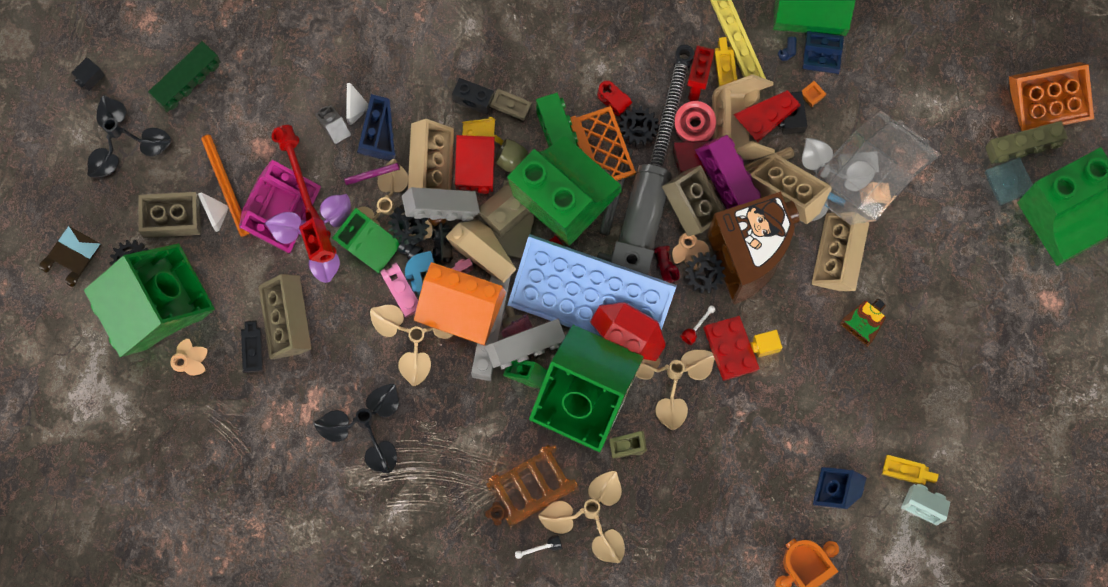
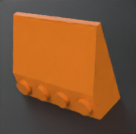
M1077 62L1009 76L1010 93L1021 131L1062 121L1063 125L1094 119L1089 64Z
M431 262L423 281L414 321L485 346L506 291L501 285Z

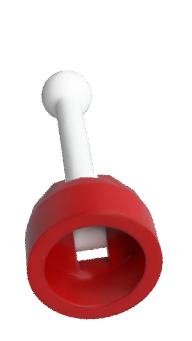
M709 306L706 314L693 329L688 328L681 333L680 337L685 343L692 345L696 341V330L711 313L715 312V307Z

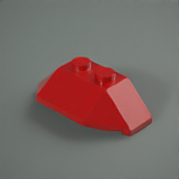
M626 302L599 305L590 320V323L604 339L644 356L643 359L657 361L666 347L659 322Z

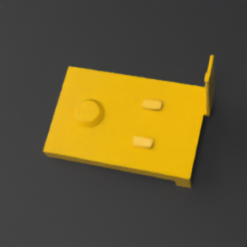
M493 117L462 122V135L495 137V141L498 144L502 145L504 142L497 135H494L495 119Z

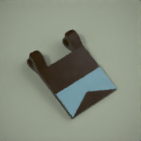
M68 226L48 256L41 261L39 267L47 273L54 262L72 271L65 281L67 285L74 287L81 273L98 251L101 244Z

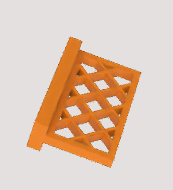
M611 106L579 117H570L572 122L571 130L576 132L578 138L577 146L602 169L605 168L613 172L611 176L616 181L636 175ZM609 112L611 119L608 124L599 121L602 114ZM590 120L594 123L589 130L584 128L581 122ZM596 124L606 127L602 135L593 132ZM608 129L616 132L617 136L614 141L605 137ZM591 135L600 138L597 146L589 144L588 140ZM603 140L612 144L609 152L599 148ZM615 145L623 149L621 157L611 154ZM597 151L607 155L603 163L595 160L594 157ZM609 157L618 160L615 169L605 165ZM623 162L629 165L630 171L623 173L617 169L620 163Z

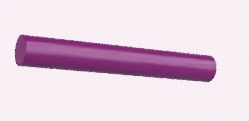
M397 162L344 178L346 185H350L400 170V166Z

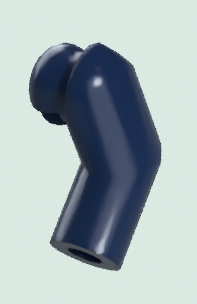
M796 37L787 38V48L780 49L778 52L780 60L787 61L796 54Z

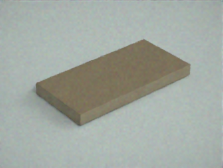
M504 180L503 186L508 183L507 180ZM529 213L501 238L492 230L508 257L522 259L527 239L531 234L535 215Z

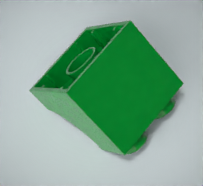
M565 135L543 151L533 149L507 176L513 197L568 246L622 192L621 184Z
M1101 147L1036 181L1017 202L1057 266L1108 239V157Z
M179 243L123 255L84 289L91 303L92 311L100 319L109 336L111 346L120 357L148 350L174 332L203 320L215 310Z

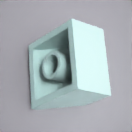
M914 484L909 488L901 508L932 524L939 525L947 519L950 501L946 500V497L940 493L933 494L929 492L928 488L924 485Z

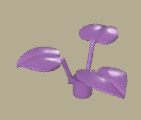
M347 194L329 196L320 205V214L325 218L323 220L324 223L329 222L332 227L342 226L350 215L351 204ZM283 212L268 219L265 225L277 241L288 244L293 242L298 234L301 235L299 227L306 220H301L296 213ZM335 254L332 260L324 263L309 259L311 273L321 282H330L339 269L340 261L337 254Z

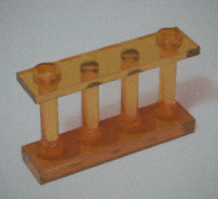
M555 445L543 447L539 450L540 453L501 476L497 474L488 479L487 489L495 488L509 512L507 514L509 517L506 518L509 527L516 525L578 489L575 479L571 481L566 479L552 455L557 449ZM546 458L560 482V487L554 491L549 489L535 464ZM526 468H529L543 492V497L537 501L535 498L532 499L518 474ZM509 478H512L526 502V507L520 511L518 508L515 509L501 484Z

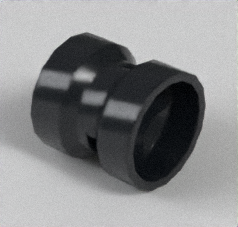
M403 241L397 251L407 255V259L410 260L414 255L422 253L424 248L420 244H409L406 246Z

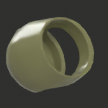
M506 138L498 151L495 163L511 173L526 158L528 151L514 140Z

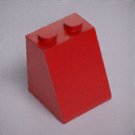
M457 135L455 189L460 191H478L480 194L493 192L495 137Z

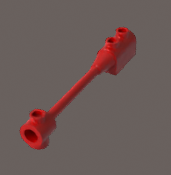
M291 125L279 126L273 130L272 140L278 143L280 150L287 151L305 206L306 222L299 229L309 259L319 263L328 262L335 257L336 248L331 244L330 231L326 229L324 221L312 205L294 148L299 143V137L295 135Z

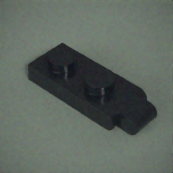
M257 320L245 321V329H241L243 373L263 372L261 328H257Z

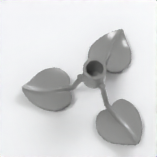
M806 138L802 153V164L807 169L813 170L816 178L826 177L829 172H832L846 179L844 185L851 191L861 190L873 180L875 170L863 161H856L850 164L846 170V175L834 170L831 166L827 165L833 157L832 148L821 140ZM827 200L820 214L812 221L822 218L827 213L829 208Z

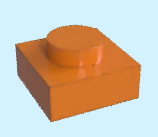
M815 81L802 90L803 99L811 108L826 96V93Z

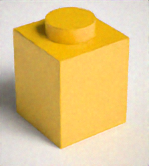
M777 330L755 335L752 339L753 342H751L752 350L754 353H757L758 358L778 353L782 349Z

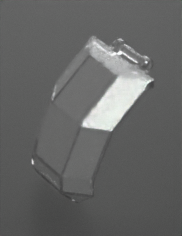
M879 111L859 127L817 174L818 179L827 183L832 188L824 205L850 225L877 221L913 178L941 155V153L929 145L930 140L919 136L904 125L905 122L901 119L895 121L883 111Z

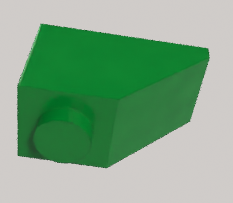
M517 359L511 361V366L506 367L503 374L505 377L541 389L548 371L536 362L525 360L518 363Z

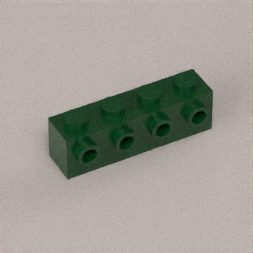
M201 41L156 83L148 93L168 113L178 106L179 101L183 97L189 96L192 89L197 84H201L210 72L215 71L221 61L218 55Z

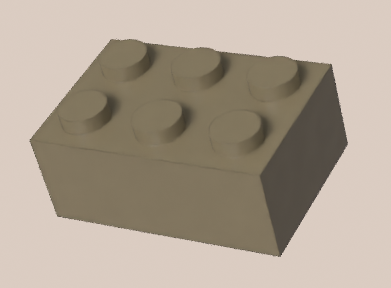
M701 165L684 171L662 186L687 236L696 235L708 229L714 214L724 210Z
M197 192L138 195L139 233L143 238L201 235L200 198Z

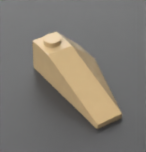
M479 220L458 223L446 236L456 251L466 258H470L472 262L502 283L516 270L492 229Z

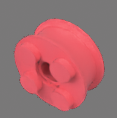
M691 101L678 109L675 115V130L683 142H706L711 139L715 132L716 116L712 108L706 103ZM697 119L701 123L699 126L693 127L690 122Z

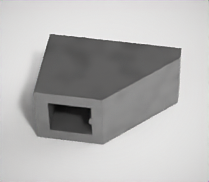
M331 105L321 108L315 114L334 144L351 136L342 117Z

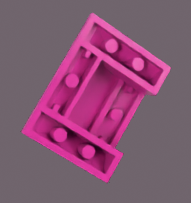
M271 160L257 178L241 212L239 228L290 254L297 238L288 244L280 243L273 237L265 222L283 212L296 213L301 220H306L305 206L294 172L280 163ZM303 177L313 205L321 186Z

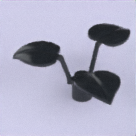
M103 95L98 104L96 119L99 126L107 133L106 138L108 139L109 151L106 148H98L90 154L87 162V175L93 178H101L110 175L116 170L119 158L112 154L113 145L111 139L120 137L122 133L141 142V152L149 157L161 154L170 145L171 138L165 131L159 128L145 129L142 132V139L126 131L119 124L126 117V107L121 102Z
M388 384L372 391L366 399L367 408L359 409L356 417L353 418L350 424L347 414L343 411L334 410L326 413L314 422L317 432L328 441L340 442L348 437V429L352 428L355 423L361 428H367L374 447L368 448L365 453L366 465L376 472L391 473L397 463L396 449L392 443L386 440L377 444L371 425L373 423L372 415L377 413L381 417H389L397 411L399 399L396 385Z

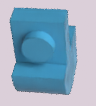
M431 251L414 255L405 267L406 280H412L413 292L417 291L418 297H420L423 285L422 277L426 276L430 263H434Z

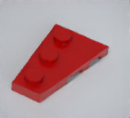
M787 90L733 115L750 135L759 142L801 105Z

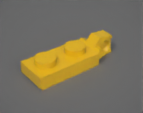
M721 37L718 41V48H715L714 53L719 87L737 80L734 50H732V47L727 46L726 37Z
M886 455L881 475L925 485L926 482L936 483L939 474L929 472V467H926L925 464Z

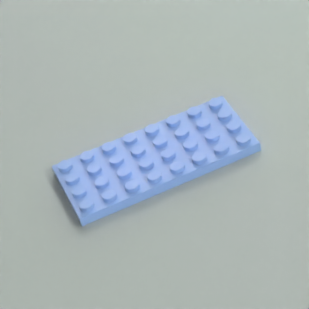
M530 234L507 306L550 321L559 319L561 325L571 328L574 324L602 337L590 323L599 305L626 302L657 320L662 330L677 285Z

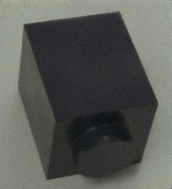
M88 57L71 72L75 78L73 81L81 89L85 87L89 91L105 76L102 70Z

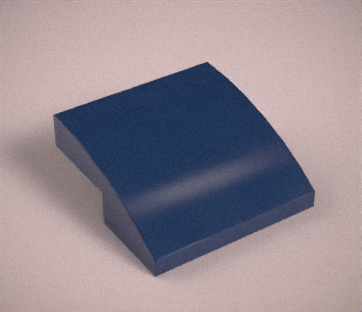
M807 31L802 69L839 74L844 36Z

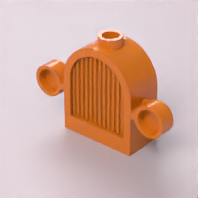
M795 538L785 545L788 549L783 558L784 569L788 576L778 577L775 581V587H791L792 582L797 587L820 586L839 572L829 559L839 553L838 544L834 541H828L821 548L818 544L809 540L798 542Z

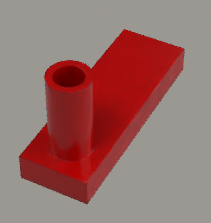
M701 46L696 47L687 86H691L688 96L689 101H699L701 89H706L714 49Z

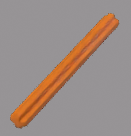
M209 134L201 138L238 232L241 237H244L250 233L239 228L242 211L212 137Z

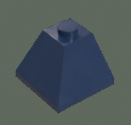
M822 467L813 505L847 510L862 497L867 477L854 470Z

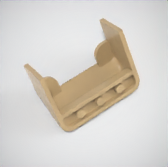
M752 74L716 88L712 95V110L716 116V129L712 140L728 135L735 144L734 148L737 154L743 160H755L775 153V149L760 145L756 141L749 142V132L733 115L757 104L760 99V90L773 86V81Z

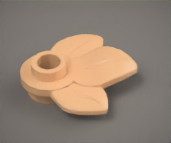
M684 233L679 238V244L673 249V262L675 264L683 261L685 264L686 261L692 262V255L698 258V253L702 252L704 256L706 252H710L709 247L704 241L697 240L695 235L687 236ZM690 240L691 245H686L685 241Z
M185 339L178 344L176 354L172 356L170 361L171 367L177 372L185 371L189 375H200L206 371L201 362L206 358L208 350L204 347H192L190 339ZM184 360V364L179 366L178 361Z

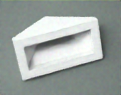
M347 83L346 119L348 125H352L367 111L369 104L351 83Z
M202 192L198 193L212 227L216 232L220 231L229 207Z

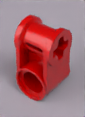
M603 81L599 85L597 97L607 107L611 106L614 115L620 116L632 104L630 97L611 81Z

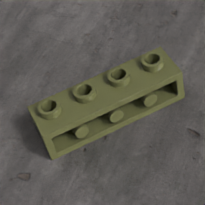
M1062 121L991 139L985 148L991 164L997 162L1004 163L1012 158H1023L1028 154H1038L1046 149H1057L1063 146L1068 137Z

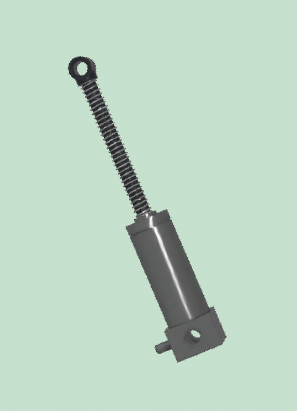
M684 44L680 45L675 53V72L673 73L674 76H672L668 90L669 95L666 99L664 115H662L658 129L659 134L657 135L658 137L652 152L653 157L650 164H642L637 167L619 240L616 242L614 252L612 251L611 255L601 252L597 255V258L646 275L649 273L654 253L653 249L667 198L662 186L672 179V174L662 167L664 165L663 160L665 159V152H667V144L670 142L669 137L672 132L671 129H673L676 109L679 106L678 101L682 93L681 90H683L685 74L690 69L694 58L693 48ZM680 55H687L688 58L683 59Z

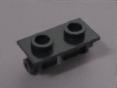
M439 223L432 231V239L434 240L432 256L435 258L436 264L442 260L444 264H449L453 259L452 246H445V243H450L446 236L452 229H450L449 225L442 226V223Z

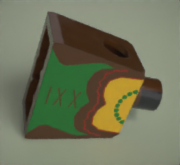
M876 299L872 305L864 301L845 316L840 325L868 347L873 342L886 319L881 313L886 305L880 299Z

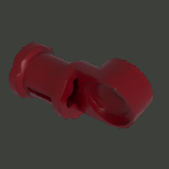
M670 246L657 247L654 249V253H656L658 261L657 269H660L663 280L669 283L678 281L680 273L671 261Z

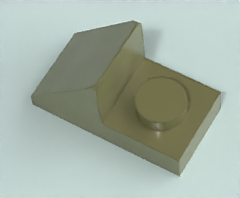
M644 431L610 439L612 458L615 459L630 455H643L647 451Z

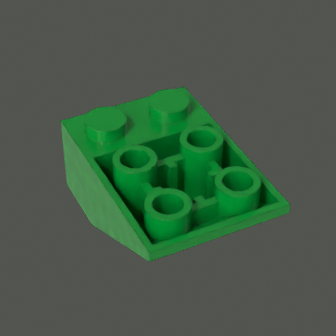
M357 208L353 210L332 237V239L377 273H380L401 244Z

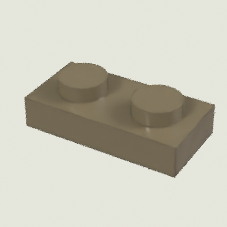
M497 89L490 104L491 108L525 121L532 106V102Z

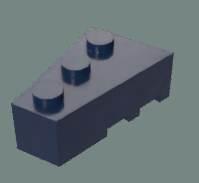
M371 94L357 153L390 161L395 159L390 99Z

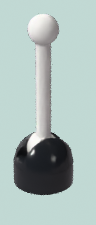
M558 534L552 535L547 540V544L522 552L516 551L515 557L520 559L523 555L549 548L552 551L561 550L563 547Z

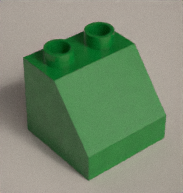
M775 0L773 30L801 33L810 31L846 36L850 30L855 0Z

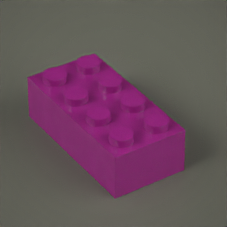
M728 135L713 139L695 149L726 209L761 198L759 190L752 183V176L746 171L743 159L737 154L734 148L735 144Z

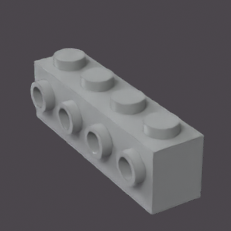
M411 187L402 195L406 217H414L415 219L430 218L431 220L447 219L448 221L459 219L466 222L473 220V217L480 213L475 191Z
M556 319L485 347L493 368L500 366L501 369L512 365L511 361L517 359L519 363L529 359V354L533 353L535 357L545 353V348L549 347L550 351L559 348L560 343L565 339V334L559 319Z

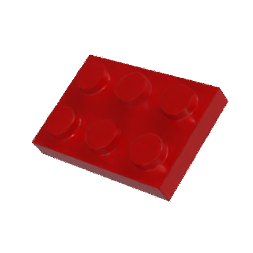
M740 316L703 327L723 381L756 372L760 369Z

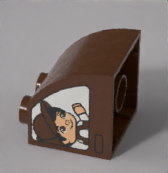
M781 191L714 214L707 237L714 255H717L716 260H722L720 267H725L721 273L725 274L723 279L733 305L752 297L770 281L790 245L795 229L794 224L799 223L800 219L795 203L792 200L785 202Z

